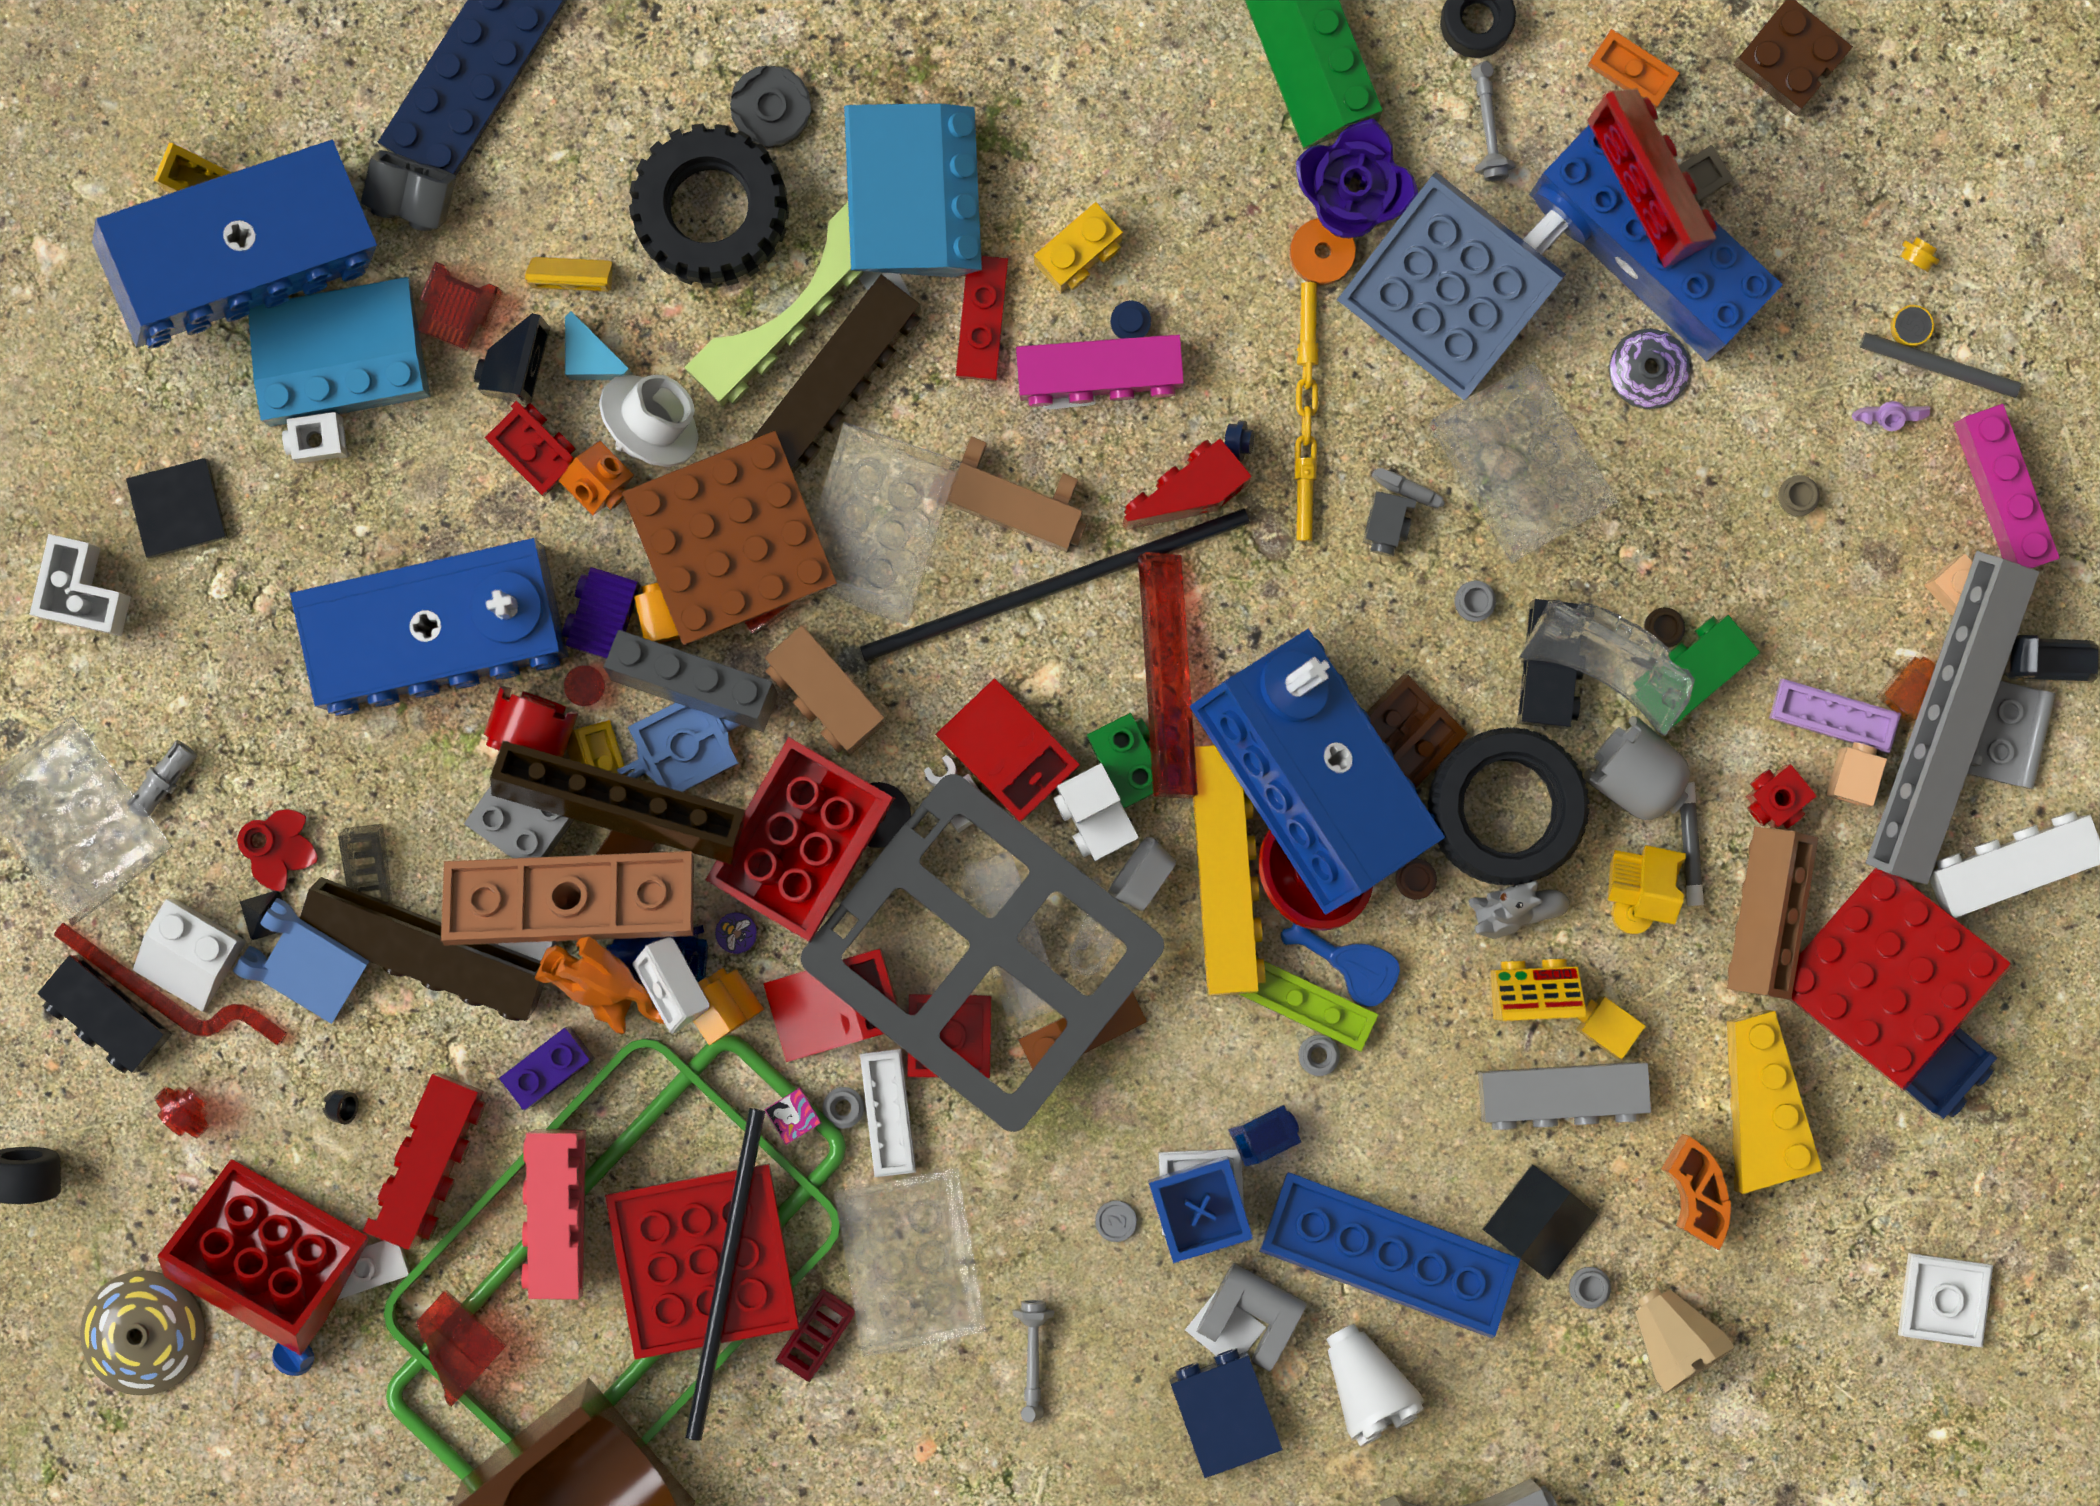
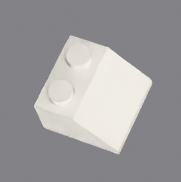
M166 899L144 935L133 971L200 1011L205 1012L247 941L179 900Z

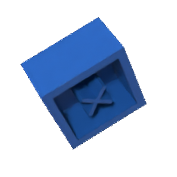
M1227 1156L1148 1180L1173 1263L1253 1239Z

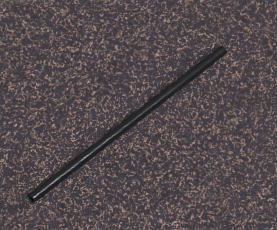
M1245 508L860 646L863 658L867 662L1250 524Z

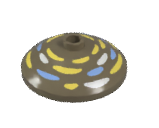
M148 1270L129 1272L104 1284L89 1301L83 1314L80 1329L83 1354L95 1375L106 1385L117 1391L138 1396L157 1394L183 1381L197 1365L203 1352L206 1337L203 1312L195 1296L187 1289L164 1277L163 1273ZM133 1328L139 1329L143 1334V1339L140 1343H135L130 1338V1332Z

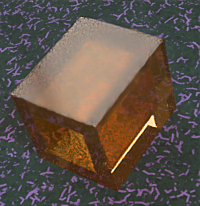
M1914 656L1906 659L1876 697L1891 710L1901 713L1900 717L1907 723L1916 721L1936 664L1926 657L1919 659Z

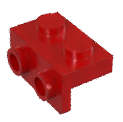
M516 400L511 405L513 410L484 438L545 497L559 483V479L573 462L574 458L571 454L576 448L560 432L553 437L542 426L547 419L531 403L524 408Z

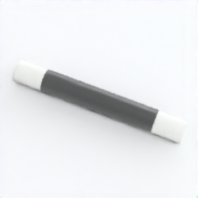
M1689 782L1684 790L1688 794V798L1680 808L1683 853H1686L1684 868L1687 906L1704 905L1695 782Z

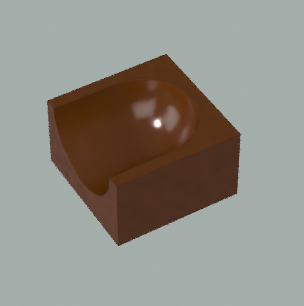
M587 1378L463 1478L452 1506H695V1500L591 1379Z

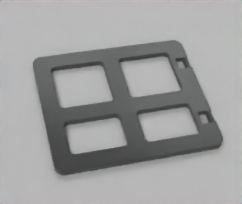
M949 774L937 783L910 819L903 825L840 903L838 908L818 930L812 941L805 946L801 953V963L805 971L1001 1128L1009 1132H1017L1028 1124L1163 953L1164 940L1156 930L960 775ZM929 812L939 822L924 839L914 829ZM957 815L967 818L1029 869L1026 879L995 917H985L926 870L920 863L923 854L952 818ZM896 889L905 890L964 937L970 946L969 950L915 1015L905 1013L842 961L844 952ZM1054 892L1061 893L1126 946L1124 956L1092 995H1083L1018 942V934L1046 899ZM849 912L859 921L843 939L833 929L844 915ZM995 966L1003 968L1067 1021L1066 1029L1019 1088L1011 1094L1004 1092L945 1045L939 1037L942 1029L990 969Z

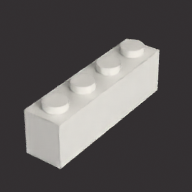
M2071 811L2052 818L2053 826L2039 831L2037 825H2033L2014 832L2015 840L2000 845L1999 840L1995 839L1974 847L1977 854L1962 859L1960 853L1936 861L1938 869L1932 871L1929 880L1940 908L1953 918L2100 865V839L2091 815L2077 817L2076 812Z

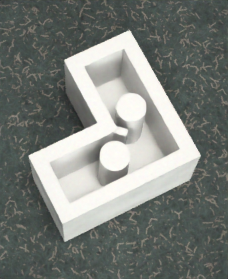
M48 534L29 615L122 636L131 596L92 586L100 547Z
M1102 763L1057 786L1059 795L1054 797L1053 800L1063 820L1066 821L1072 818L1079 833L1072 837L1083 858L1091 854L1095 862L1139 839Z

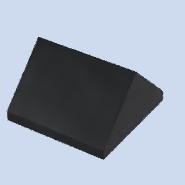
M1531 1164L1482 1230L1545 1279L1549 1280L1598 1214L1558 1182Z

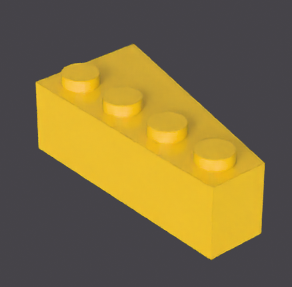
M1764 1010L1727 1021L1729 1075L1731 1076L1730 1107L1733 1120L1732 1151L1735 1164L1734 1191L1745 1194L1822 1171L1775 1011Z

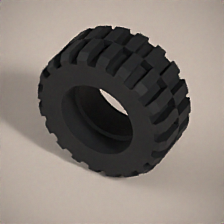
M703 123L691 125L692 131L682 134L679 128L669 133L671 139L663 145L657 141L650 148L652 155L647 161L641 159L636 168L638 177L636 181H631L629 192L632 197V204L629 205L630 217L635 226L634 230L649 257L658 264L660 269L668 275L674 274L681 282L690 285L693 282H699L703 287L715 288L716 283L726 282L727 286L739 283V277L747 273L751 277L759 272L758 266L764 260L770 262L776 254L775 247L777 243L783 242L786 233L785 222L786 219H789V205L781 173L776 163L770 158L769 152L761 144H755L750 135L740 130L736 134L730 132L728 126L716 124L715 129H706ZM706 170H719L734 176L744 187L748 199L747 215L739 229L729 237L716 242H697L686 237L675 225L671 212L672 197L680 184L691 175Z

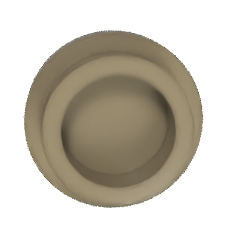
M1796 475L1782 483L1778 492V500L1786 513L1798 517L1805 516L1814 511L1818 506L1820 491L1817 484L1811 478Z

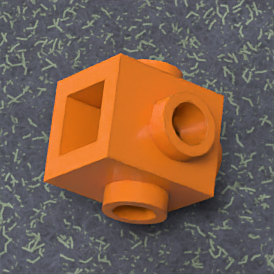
M598 441L573 460L559 479V482L593 516L606 506L610 510L614 509L624 500L622 492L626 491L625 487L634 477V474L601 441Z

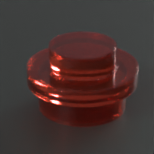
M586 665L573 668L565 677L564 692L572 703L583 707L596 704L604 695L605 680L597 669Z

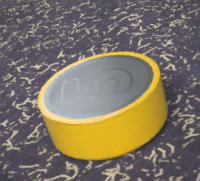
M1908 305L1900 309L1893 316L1890 324V331L1894 340L1897 343L1910 347H1917L1926 342L1934 330V321L1928 310L1918 305Z

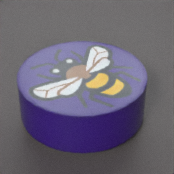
M738 912L727 914L720 919L716 926V940L720 947L729 953L738 954L746 952L756 942V924L746 914Z

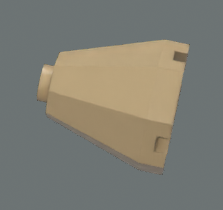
M1656 1288L1637 1301L1641 1308L1635 1312V1316L1654 1380L1664 1395L1685 1384L1699 1372L1705 1371L1735 1348L1726 1333L1670 1289L1661 1293L1659 1288Z

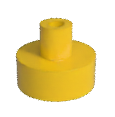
M1614 902L1611 917L1614 925L1620 931L1627 934H1639L1646 931L1653 923V920L1634 917L1632 914L1634 910L1633 905Z

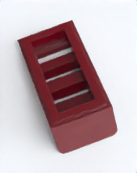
M823 1288L799 1323L800 1328L795 1329L777 1356L776 1361L807 1382H811L857 1310ZM822 1304L843 1317L839 1324L819 1311ZM813 1318L833 1331L830 1338L809 1325ZM803 1332L824 1346L820 1352L800 1339ZM793 1347L814 1360L812 1365H807L790 1352Z

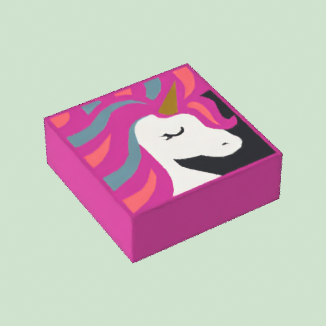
M801 1087L764 1109L786 1145L822 1123Z

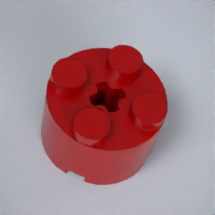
M500 686L484 731V735L488 737L486 745L499 751L504 740L564 757L578 712L573 710L564 715L566 706L525 691L522 692L521 697L514 694L510 696L512 688Z

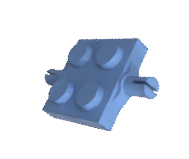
M674 703L628 727L637 745L639 759L618 768L617 771L619 774L624 775L635 769V771L626 776L638 778L647 774L657 785L685 792L739 764L730 747L728 732L741 725Z

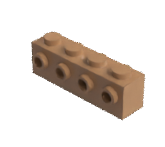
M1754 826L1753 837L1749 844L1746 879L1742 885L1739 920L1735 926L1736 937L1732 961L1728 967L1729 979L1727 989L1791 1000L1819 837L1795 831Z

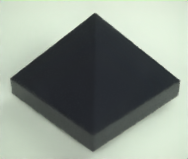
M273 891L240 901L251 941L278 933L266 929L260 922L277 898L283 900L281 892Z

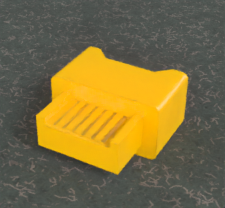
M1648 845L1644 846L1642 855L1615 850L1610 862L1608 901L1633 905L1634 917L1675 925L1684 900V894L1676 887L1682 863L1686 859V853Z

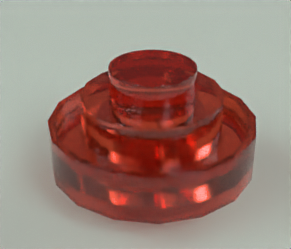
M164 1086L154 1096L155 1102L161 1108L157 1116L178 1136H182L186 1132L195 1138H200L210 1128L205 1119L208 1113L204 1108L208 1102L194 1088L189 1086L184 1090L177 1087L173 1090L168 1086Z

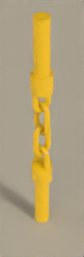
M1315 282L1301 283L1300 343L1297 348V365L1303 366V378L1299 380L1296 387V410L1302 416V435L1297 438L1295 443L1294 480H1297L1296 541L1301 542L1312 541L1313 481L1317 480V442L1311 436V417L1315 415L1318 409V385L1312 379V366L1319 365L1318 343H1316L1317 283ZM1312 386V408L1305 406L1302 409V387L1309 389ZM1301 443L1304 446H1308L1311 443V458L1301 457Z

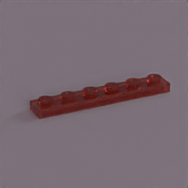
M1145 552L1138 556L1153 794L1154 797L1190 799L1198 795L1193 716L1192 710L1189 707L1192 705L1182 556Z

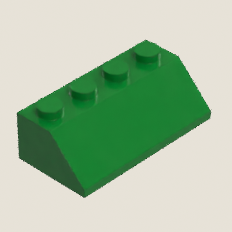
M1244 0L1303 150L1339 136L1343 130L1352 124L1369 119L1379 121L1383 110L1339 0Z

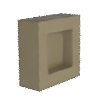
M1712 145L1678 165L1681 172L1687 171L1692 177L1697 189V194L1694 195L1697 203L1733 180L1732 175Z

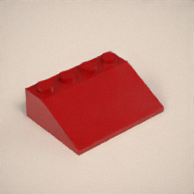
M1638 89L1612 90L1604 94L1587 122L1664 268H1667L1708 247L1716 239L1713 232L1717 230V227L1710 212L1706 208L1701 210L1694 197L1697 194V189L1692 177L1687 171L1681 172L1674 159L1677 157V150L1673 141L1667 134L1662 135L1655 123L1658 115L1651 100L1648 97L1642 98Z
M788 737L745 810L744 827L732 864L716 860L705 881L811 942L895 798Z
M231 1159L157 1257L164 1277L301 1356L326 1322L369 1238Z

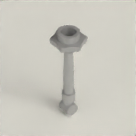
M1484 61L1471 69L1472 78L1478 82L1476 84L1477 97L1480 98L1488 155L1483 158L1481 163L1475 166V172L1483 175L1485 181H1499L1508 178V171L1516 166L1512 160L1498 153L1492 95L1494 94L1492 82L1489 79L1493 75L1494 69L1488 61Z
M1042 1300L1021 1301V1308L1013 1310L1014 1317L1028 1326L1027 1384L1024 1388L1026 1406L1021 1411V1417L1027 1423L1040 1420L1044 1414L1042 1406L1039 1405V1401H1041V1388L1039 1387V1326L1054 1316V1310L1047 1309L1046 1301Z

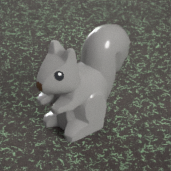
M1533 881L1526 884L1509 886L1503 891L1490 892L1487 894V898L1469 899V905L1476 912L1478 924L1475 926L1476 933L1488 938L1497 939L1515 933L1524 925L1562 916L1569 909L1570 900L1564 893L1558 890L1548 889L1536 892L1538 882Z

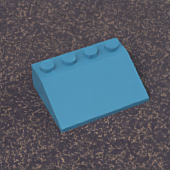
M950 104L844 106L851 270L953 278L982 270L975 107Z
M409 277L290 298L287 302L272 308H266L265 304L249 309L250 314H248L255 391L260 419L270 427L287 424L286 419L331 412L344 414L431 397Z

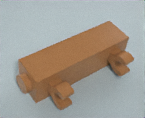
M972 436L961 462L947 456L944 457L930 492L931 499L1066 553L1071 544L1079 545L1087 523L1080 521L1083 513L1082 510L1069 506L1078 483L1077 478L1063 473L1053 499L977 469L986 450L987 442Z

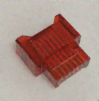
M435 261L419 298L427 307L417 330L424 335L468 352L477 328L480 327L488 330L503 292L499 287L492 284L478 288L453 278L443 264Z

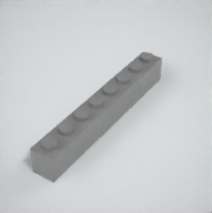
M1976 551L1865 864L1889 874L1928 885L1974 753L1977 750L1988 714L1991 711L1998 686L2005 672L2008 658L2020 630L2027 605L2034 591L2039 571Z

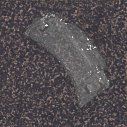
M1561 600L1549 601L1520 654V657L1525 660H1540L1561 664L1601 681L1630 701L1644 714L1656 730L1663 735L1668 733L1690 702L1695 681L1688 669L1681 668L1670 660L1668 655L1671 650L1651 633L1615 612L1585 602H1580L1575 609L1567 606Z

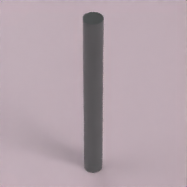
M1867 332L1864 333L1860 342V348L2013 398L2018 396L2021 388L2020 382Z

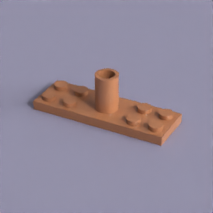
M692 851L444 861L441 941L444 946L578 941V939L584 937L598 940L693 936L694 855Z

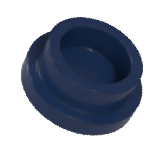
M1124 301L1117 305L1111 314V329L1119 339L1145 337L1151 326L1150 313L1140 302Z
M1239 420L1237 424H1228L1224 442L1240 462L1243 461L1245 454L1252 453L1254 445V430L1248 429L1247 421Z

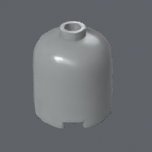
M1632 716L1628 722L1631 727L1627 731L1618 727L1603 743L1594 756L1600 763L1594 772L1590 769L1586 770L1584 779L1593 788L1638 819L1653 820L1661 817L1668 810L1674 814L1688 798V794L1684 791L1690 776L1688 762L1637 716Z

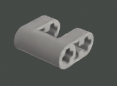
M1233 1263L1202 1317L1197 1332L1215 1342L1222 1333L1235 1307H1239L1269 1324L1252 1356L1251 1362L1270 1372L1299 1322L1307 1302L1242 1266Z

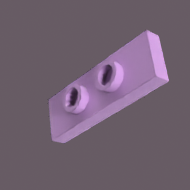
M1780 679L1769 719L1846 742L1865 744L1878 749L1877 751L1890 753L1901 713L1786 679Z

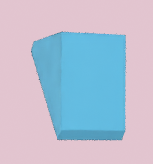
M572 311L565 316V375L569 380H613L615 377L633 375L630 369Z

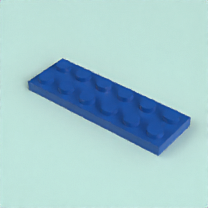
M1290 1172L1285 1175L1259 1252L1492 1339L1496 1336L1521 1260L1520 1258Z

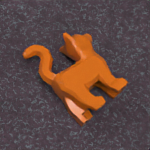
M591 937L578 939L576 945L579 947L578 954L582 956L581 959L571 956L567 950L560 946L547 948L535 979L543 983L556 985L572 1000L590 1007L595 1019L608 1023L616 1033L625 1034V1016L632 1001L637 1003L638 1011L643 1016L654 1022L665 1024L647 990L634 980L630 968Z

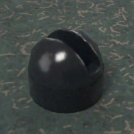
M334 1090L324 1097L323 1101L326 1104L322 1109L326 1118L343 1125L349 1124L354 1120L359 1107L358 1097L355 1093L345 1090Z

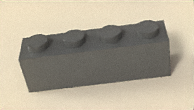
M618 630L603 667L613 682L761 732L765 731L778 697L776 688L770 680Z

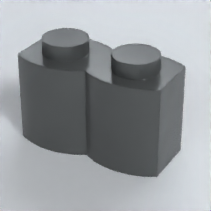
M379 150L370 158L360 203L371 208V213L383 218L400 216L409 221V225L414 229L432 231L433 229H438L446 222L457 176L437 167L417 163L405 156Z

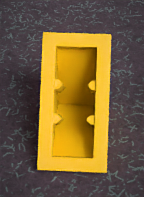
M169 142L154 181L165 191L173 193L232 172Z

